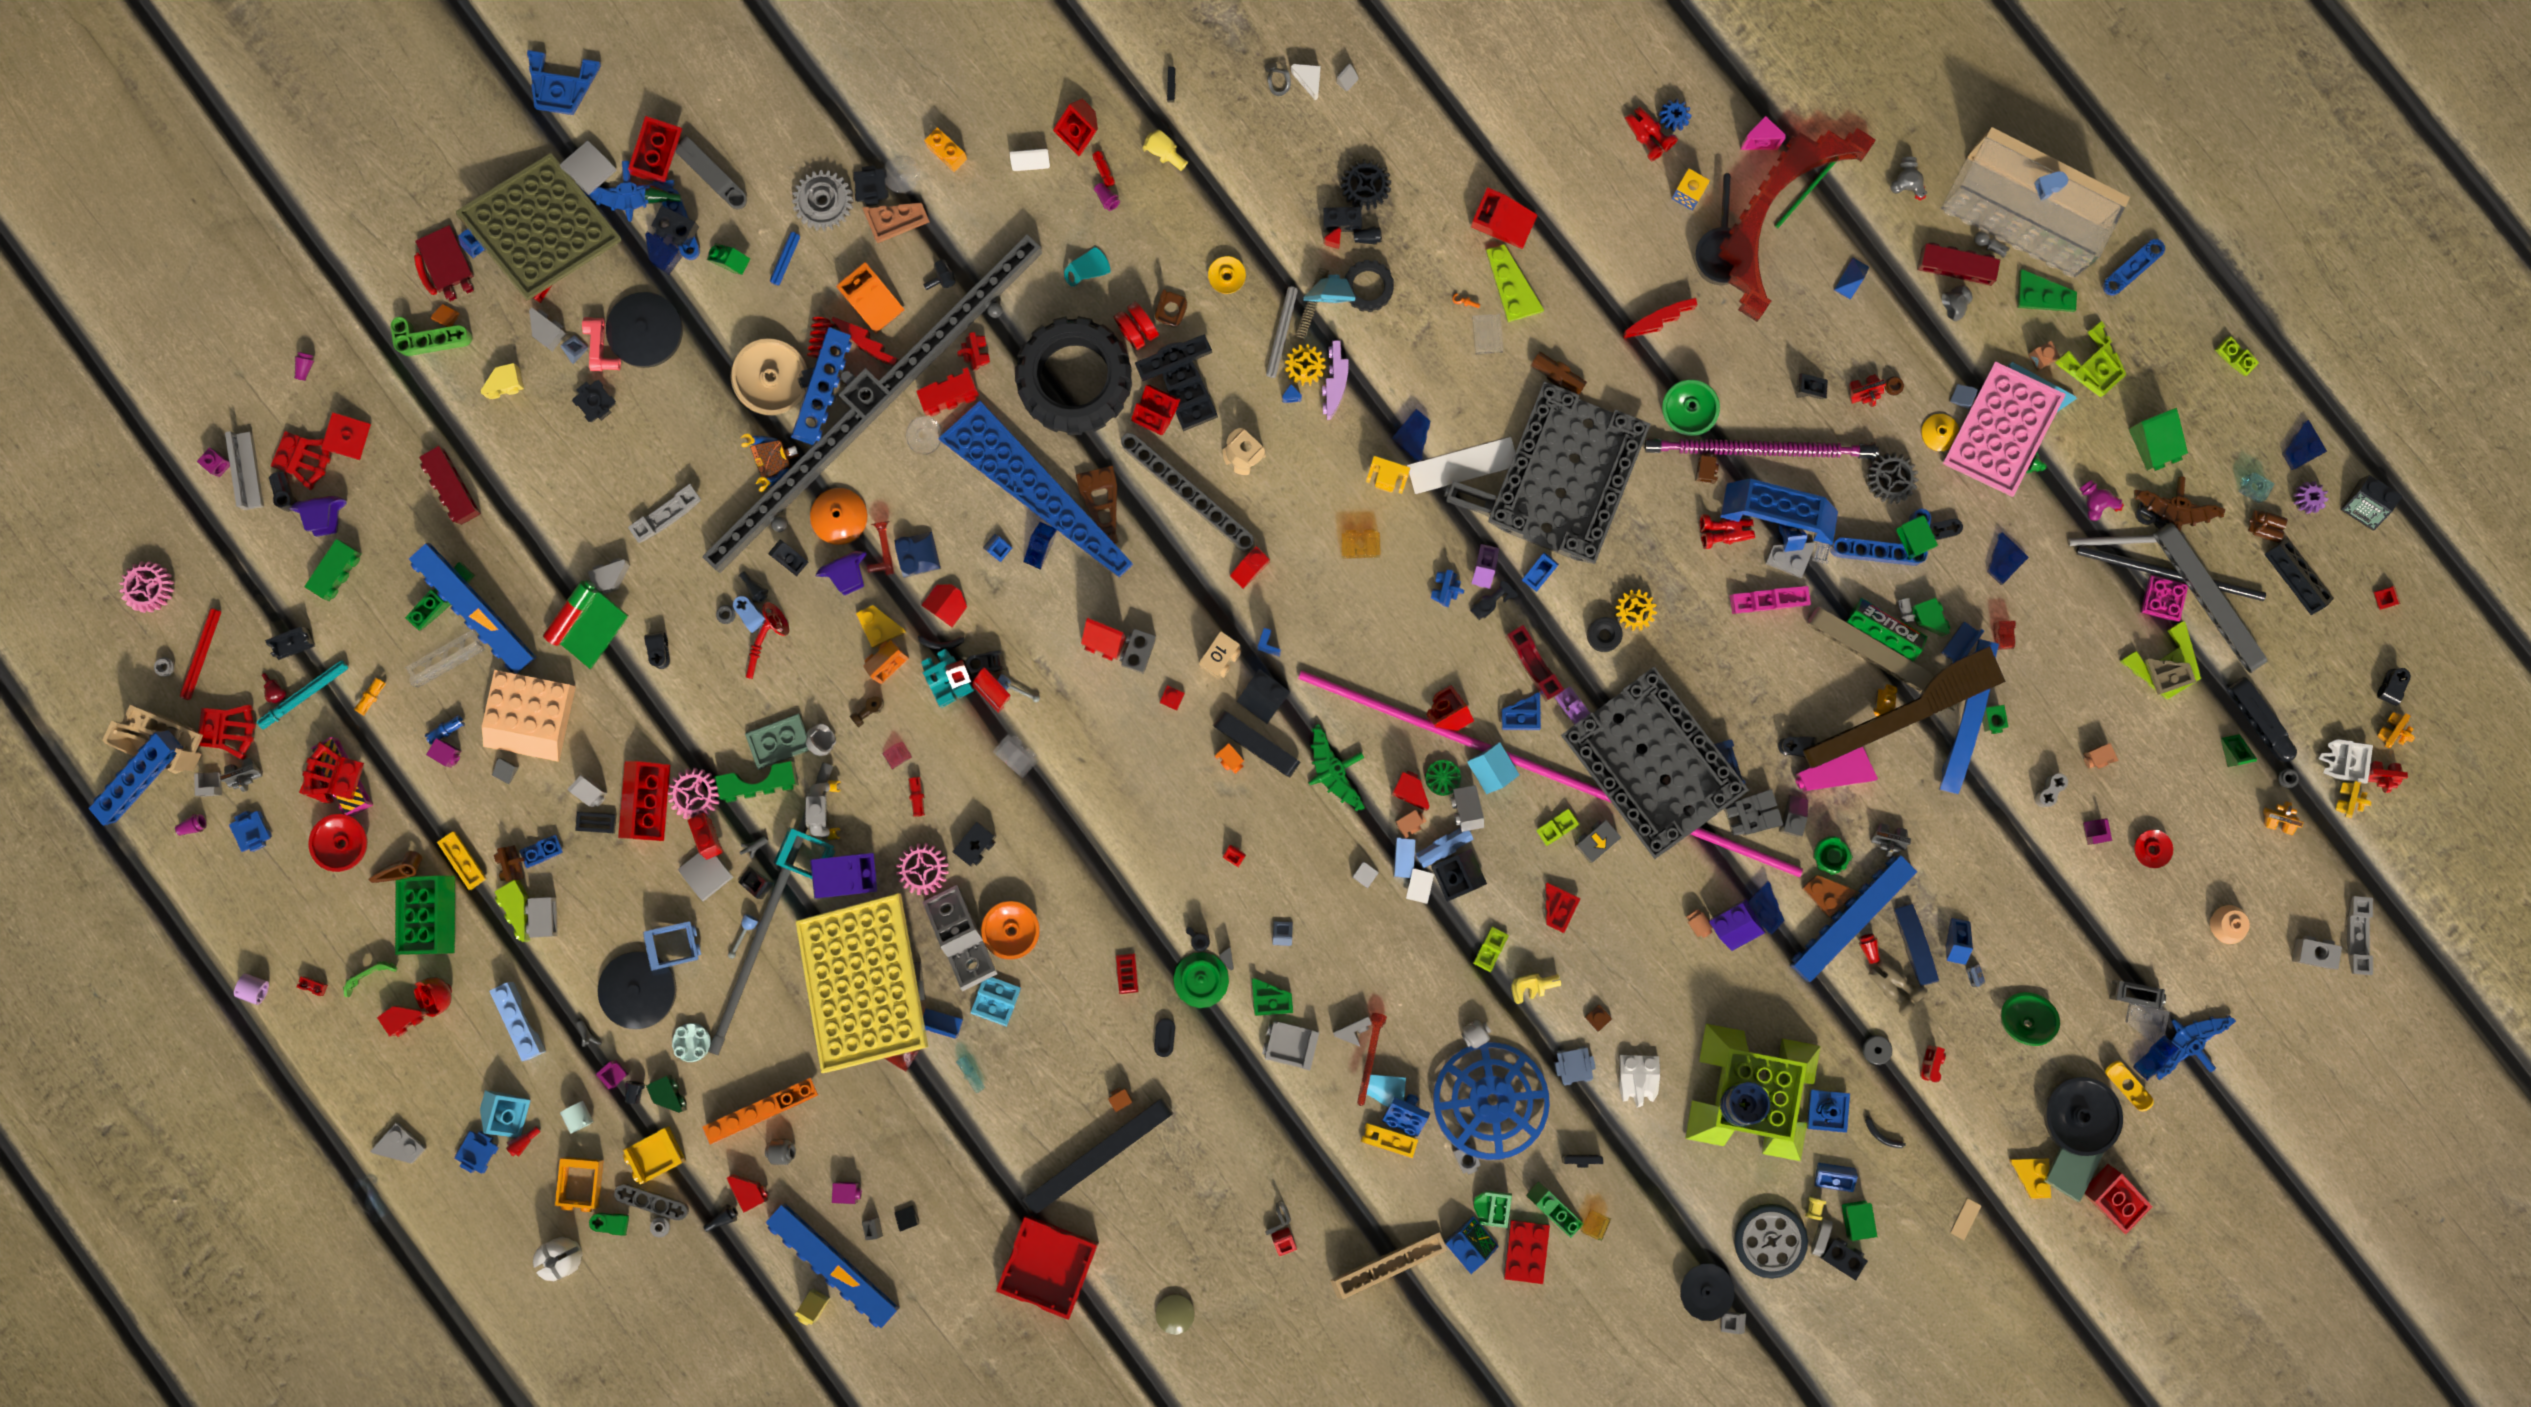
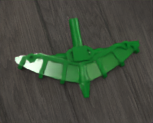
M1319 724L1316 725L1315 729H1312V732H1314V745H1311V748H1314V761L1312 765L1315 764L1317 775L1308 782L1309 785L1322 782L1329 789L1328 793L1332 792L1342 799L1340 801L1342 804L1345 801L1356 807L1355 811H1358V809L1363 810L1365 807L1360 797L1352 789L1345 776V768L1364 759L1362 752L1340 762L1335 758L1333 751H1331L1326 734Z

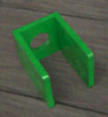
M1925 516L1909 521L1896 529L1909 559L1938 546Z
M1863 1200L1841 1205L1848 1239L1856 1241L1878 1237L1871 1203Z

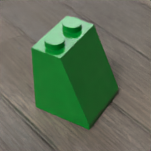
M2177 408L2142 421L2129 429L2147 471L2150 469L2157 471L2165 468V463L2170 461L2172 464L2183 460L2182 456L2188 454Z

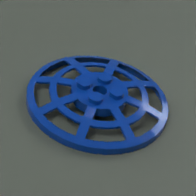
M1487 1042L1478 1048L1470 1046L1462 1049L1453 1055L1443 1066L1434 1086L1433 1109L1441 1131L1456 1148L1475 1158L1500 1160L1521 1153L1539 1137L1545 1127L1549 1114V1091L1542 1072L1526 1054L1517 1048L1502 1043ZM1488 1048L1504 1049L1515 1053L1519 1058L1514 1065L1503 1060L1490 1059ZM1481 1049L1482 1060L1469 1065L1463 1071L1453 1065L1463 1055ZM1525 1062L1537 1074L1543 1090H1531L1527 1078L1520 1071ZM1492 1065L1502 1066L1510 1071L1504 1079L1493 1076ZM1484 1066V1078L1476 1082L1468 1076L1474 1069ZM1450 1072L1457 1077L1452 1090V1101L1440 1102L1441 1085L1446 1073ZM1516 1075L1522 1081L1526 1092L1515 1093L1510 1085ZM1463 1081L1471 1087L1468 1099L1458 1100L1459 1088ZM1493 1094L1497 1097L1498 1102L1496 1105L1488 1103L1487 1097ZM1544 1098L1543 1115L1539 1126L1535 1129L1528 1123L1532 1113L1533 1099ZM1527 1100L1526 1112L1522 1118L1514 1111L1516 1101ZM1470 1106L1475 1117L1469 1125L1462 1117L1459 1108ZM1453 1109L1457 1121L1465 1129L1458 1139L1446 1126L1441 1110ZM1508 1117L1518 1124L1511 1131L1501 1134L1500 1122H1503ZM1481 1121L1492 1124L1493 1135L1483 1134L1475 1129ZM1522 1129L1531 1136L1521 1146L1503 1152L1502 1140L1514 1136ZM1471 1135L1481 1140L1494 1141L1495 1153L1479 1152L1467 1147L1464 1143Z

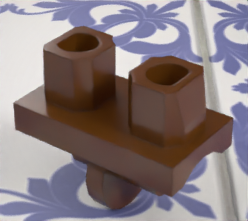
M515 845L498 848V852L494 854V859L497 864L501 863L502 871L499 872L500 881L511 882L524 879L520 863L525 862V857H518Z

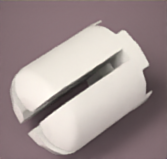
M565 1237L555 1238L541 1245L534 1254L533 1266L535 1268L543 1264L545 1268L536 1273L547 1281H556L572 1274L581 1263V1247L576 1241ZM564 1253L567 1254V1257L558 1260L557 1256Z

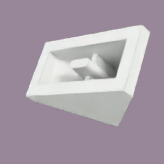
M1293 64L1291 66L1293 76L1314 100L1318 99L1321 66Z

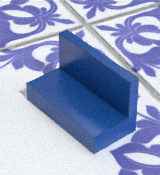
M1963 622L1941 653L1953 662L1967 656L1984 633V630H1976L1968 623Z
M1264 628L1258 644V650L1280 657L1281 649L1268 645L1271 630Z
M925 1008L923 1015L925 1030L954 1039L958 1038L963 1019Z

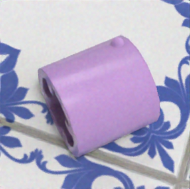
M243 974L235 986L234 996L259 1005L266 997L269 982L249 974Z

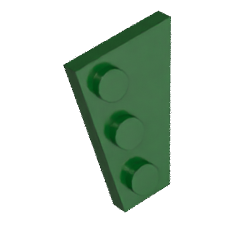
M2023 269L2019 271L2017 308L2064 312L2076 311V291Z

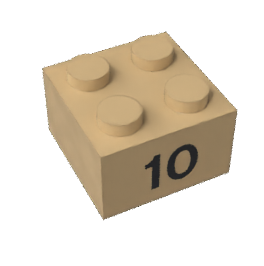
M1220 632L1199 662L1200 668L1218 680L1221 676L1224 678L1230 670L1229 664L1231 661L1235 662L1241 654L1240 644Z

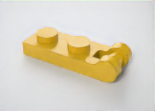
M1366 1123L1365 1135L1362 1136L1360 1142L1413 1158L1418 1143L1417 1138ZM1373 1132L1379 1133L1377 1140L1372 1139Z

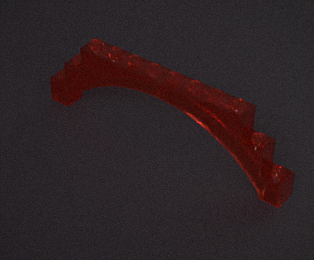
M1856 128L1853 134L1849 132L1845 139H1842L1830 130L1827 131L1825 136L1821 134L1816 142L1801 132L1796 138L1792 136L1786 145L1789 147L1788 151H1782L1777 159L1780 163L1777 167L1773 165L1767 174L1770 176L1769 180H1763L1758 188L1761 192L1758 196L1756 194L1753 195L1748 203L1751 207L1749 210L1744 209L1739 219L1742 221L1739 225L1734 224L1729 232L1732 236L1730 239L1725 238L1719 247L1722 249L1719 256L1734 265L1729 274L1732 277L1728 283L1744 293L1739 300L1741 306L1738 310L1758 322L1772 301L1767 298L1762 284L1758 251L1762 225L1773 200L1789 183L1816 167L1842 160L1857 159L1861 162L1876 139L1859 128Z

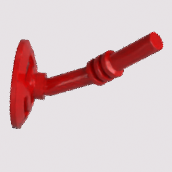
M766 602L762 606L765 620L754 644L751 645L750 660L745 676L749 679H753L757 660L760 658L759 654H761L760 650H762L761 645L768 630L772 629L780 636H786L790 631L784 614L777 606L770 602Z

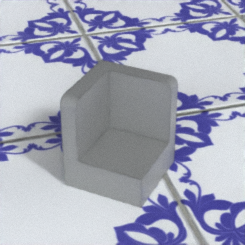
M194 773L195 796L222 795L221 773Z

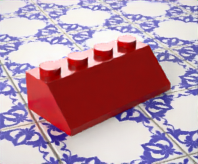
M625 761L618 838L664 841L670 777L669 764Z

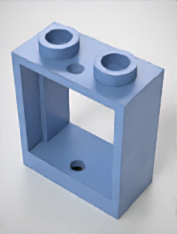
M689 921L643 932L651 971L698 960L701 951L699 944H695L694 937L697 936L695 925L691 926ZM686 929L691 956L658 963L653 936Z

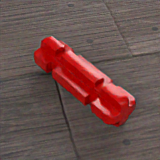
M1097 151L1093 153V159L1101 177L1104 178L1105 186H1113L1115 180L1111 176L1110 169L1106 160H1104L1102 152Z

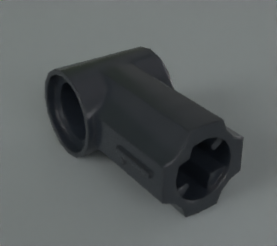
M276 472L271 474L269 481L274 495V505L284 511H292L289 508L297 500L292 494L287 473ZM287 498V503L283 505V500Z

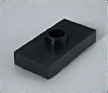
M1563 1155L1562 1163L1577 1164L1578 1168H1588L1589 1164H1603V1157L1601 1155Z

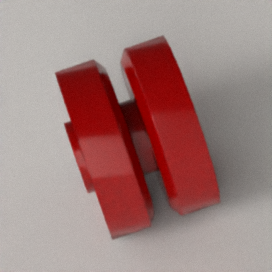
M1134 301L1127 306L1130 317L1125 312L1120 311L1113 318L1126 340L1138 351L1145 346L1143 336L1147 340L1152 341L1159 334L1142 307Z

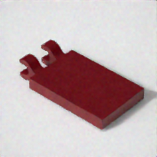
M450 225L415 240L439 293L443 291L445 298L451 302L457 299L452 289L457 284H461L463 291H466L467 294L474 291L469 280L474 275Z

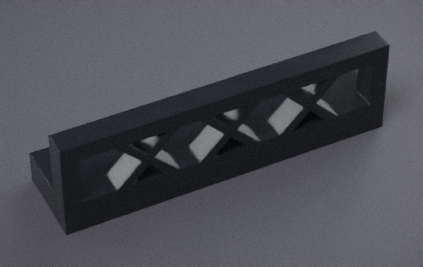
M2288 537L2264 554L2310 615L2327 607L2334 599Z

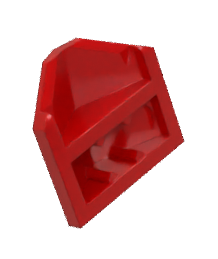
M952 584L936 585L921 605L952 628L967 609L962 592Z

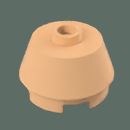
M2233 905L2220 907L2210 919L2211 932L2223 943H2238L2245 938L2249 931L2250 923L2247 915L2243 910Z

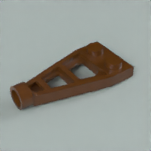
M1113 466L1076 474L1080 495L1095 524L1114 544L1118 543L1116 534L1117 482ZM1107 489L1108 502L1103 505H1096L1091 497L1092 491ZM1109 509L1111 521L1103 524L1100 522L1098 511Z

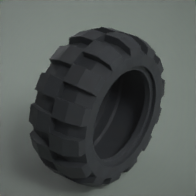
M1067 316L1053 319V323L1045 327L1041 325L1031 333L1032 337L1027 343H1023L1017 355L1019 359L1017 366H1015V382L1025 409L1034 420H1038L1043 424V427L1056 433L1062 431L1068 435H1082V432L1089 430L1095 432L1105 427L1110 419L1116 418L1124 408L1127 397L1130 396L1132 369L1128 353L1122 341L1118 340L1112 330L1104 324L1099 325L1093 322L1091 318L1078 316L1077 319H1067ZM1068 346H1083L1095 351L1103 358L1108 367L1107 380L1102 391L1090 402L1079 406H1065L1054 402L1045 395L1040 384L1041 372L1045 362L1053 353Z

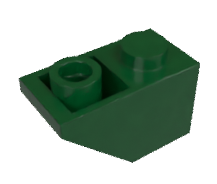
M667 1075L645 1085L654 1104L678 1113L687 1110L685 1107L687 1105L686 1099L683 1095H680L677 1089L679 1088V1083L672 1075Z

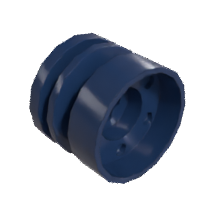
M1746 1082L1732 1086L1723 1093L1720 1099V1109L1727 1122L1734 1126L1743 1127L1761 1122L1770 1110V1100L1763 1087L1756 1083ZM1739 1103L1745 1104V1107H1740Z

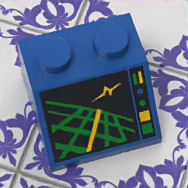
M1474 1216L1444 1241L1470 1274L1483 1265L1499 1247Z

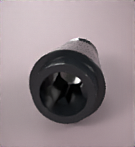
M1373 226L1354 232L1355 243L1377 245V243L1382 242L1381 228Z

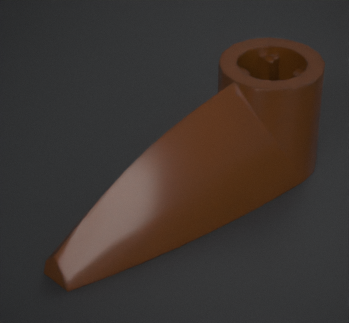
M408 851L405 853L403 860L381 869L368 880L371 883H379L414 876L420 866L422 856L416 851Z

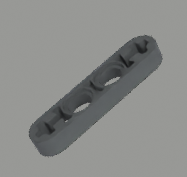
M629 1184L618 1186L614 1192L616 1200L621 1203L673 1220H683L689 1214V1207L684 1202ZM626 1188L627 1193L634 1194L633 1202L631 1201V1196L622 1198L620 1191ZM640 1194H645L648 1198L647 1203L641 1205L637 1200ZM658 1200H663L666 1203V1208L663 1211L656 1208ZM670 1206L675 1209L681 1206V1210L684 1211V1214L677 1216L676 1211L671 1210L669 1213L667 1212L669 1211Z

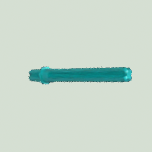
M343 660L337 662L274 709H269L267 714L257 720L258 726L264 730L274 722H279L281 717L348 670V665Z

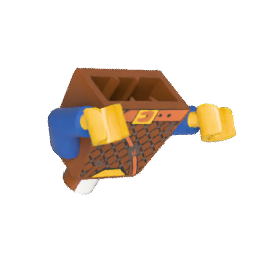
M744 434L740 437L748 441V443L741 444L742 447H747L750 444L753 445L750 448L761 476L755 484H763L759 488L761 492L767 486H774L792 468L789 459L799 456L795 445L785 449L784 444L776 438L751 436L750 434Z

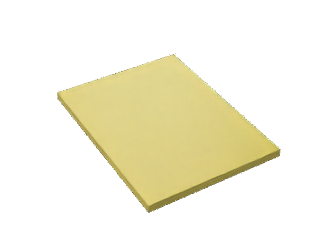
M893 894L796 921L821 1073L928 1047L901 894Z

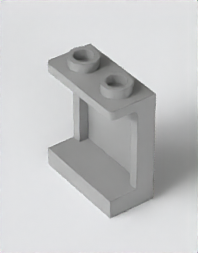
M1274 1021L1273 1025L1269 1024L1267 1036H1270L1268 1044L1264 1043L1262 1052L1265 1055V1060L1310 1070L1319 1032Z

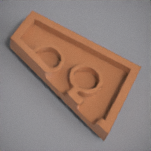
M922 203L901 204L890 207L879 206L877 208L862 207L877 243L929 223Z

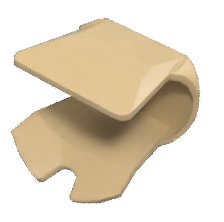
M1238 428L1231 432L1226 441L1227 446L1222 450L1226 465L1232 464L1234 472L1241 475H1249L1250 467L1266 457L1265 448L1243 428ZM1244 441L1251 446V449L1247 452L1243 451L1240 447Z

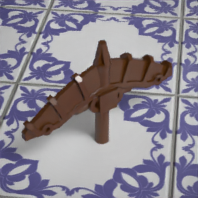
M2183 476L2177 479L2176 497L2172 499L2161 498L2149 491L2134 490L2136 500L2139 499L2148 507V511L2152 510L2161 516V520L2166 519L2172 522L2179 532L2182 525L2190 524L2193 527L2196 526V523L2204 521L2205 523H2210L2211 519L2215 517L2222 518L2226 510L2216 505L2199 506L2191 504L2188 498H2184L2186 478Z

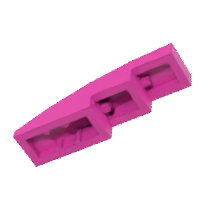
M1808 586L1730 595L1732 614L1811 605Z

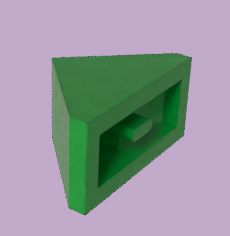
M2240 734L2221 738L2227 767L2257 761L2256 756Z

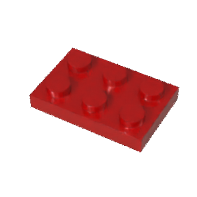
M1517 1220L1510 1221L1504 1280L1536 1284L1544 1283L1550 1225Z

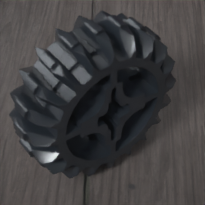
M1366 159L1362 160V164L1359 161H1355V167L1350 164L1349 170L1344 171L1345 176L1341 177L1343 182L1341 189L1344 190L1342 195L1348 196L1346 198L1347 202L1353 200L1352 207L1359 204L1361 210L1363 205L1366 206V210H1370V205H1372L1376 209V202L1382 205L1383 199H1388L1387 193L1391 192V188L1388 186L1392 182L1387 180L1390 174L1385 173L1386 168L1382 167L1379 169V162L1373 165L1372 159L1369 164H1366ZM1362 172H1370L1372 174L1364 175ZM1355 176L1359 185L1353 191L1350 182ZM1379 178L1382 187L1377 193L1374 184ZM1363 182L1365 184L1370 183L1369 187L1367 185L1363 187ZM1368 194L1370 197L1364 198L1360 197V195Z

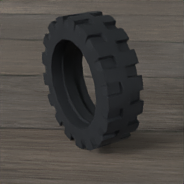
M1376 260L1359 261L1354 266H1351L1345 275V279H1347L1355 296V301H1350L1351 306L1358 308L1359 311H1378L1383 306H1386L1392 297L1394 279L1391 276V272L1384 264H1380ZM1365 271L1375 272L1380 275L1384 282L1382 295L1372 301L1359 298L1353 290L1354 279Z

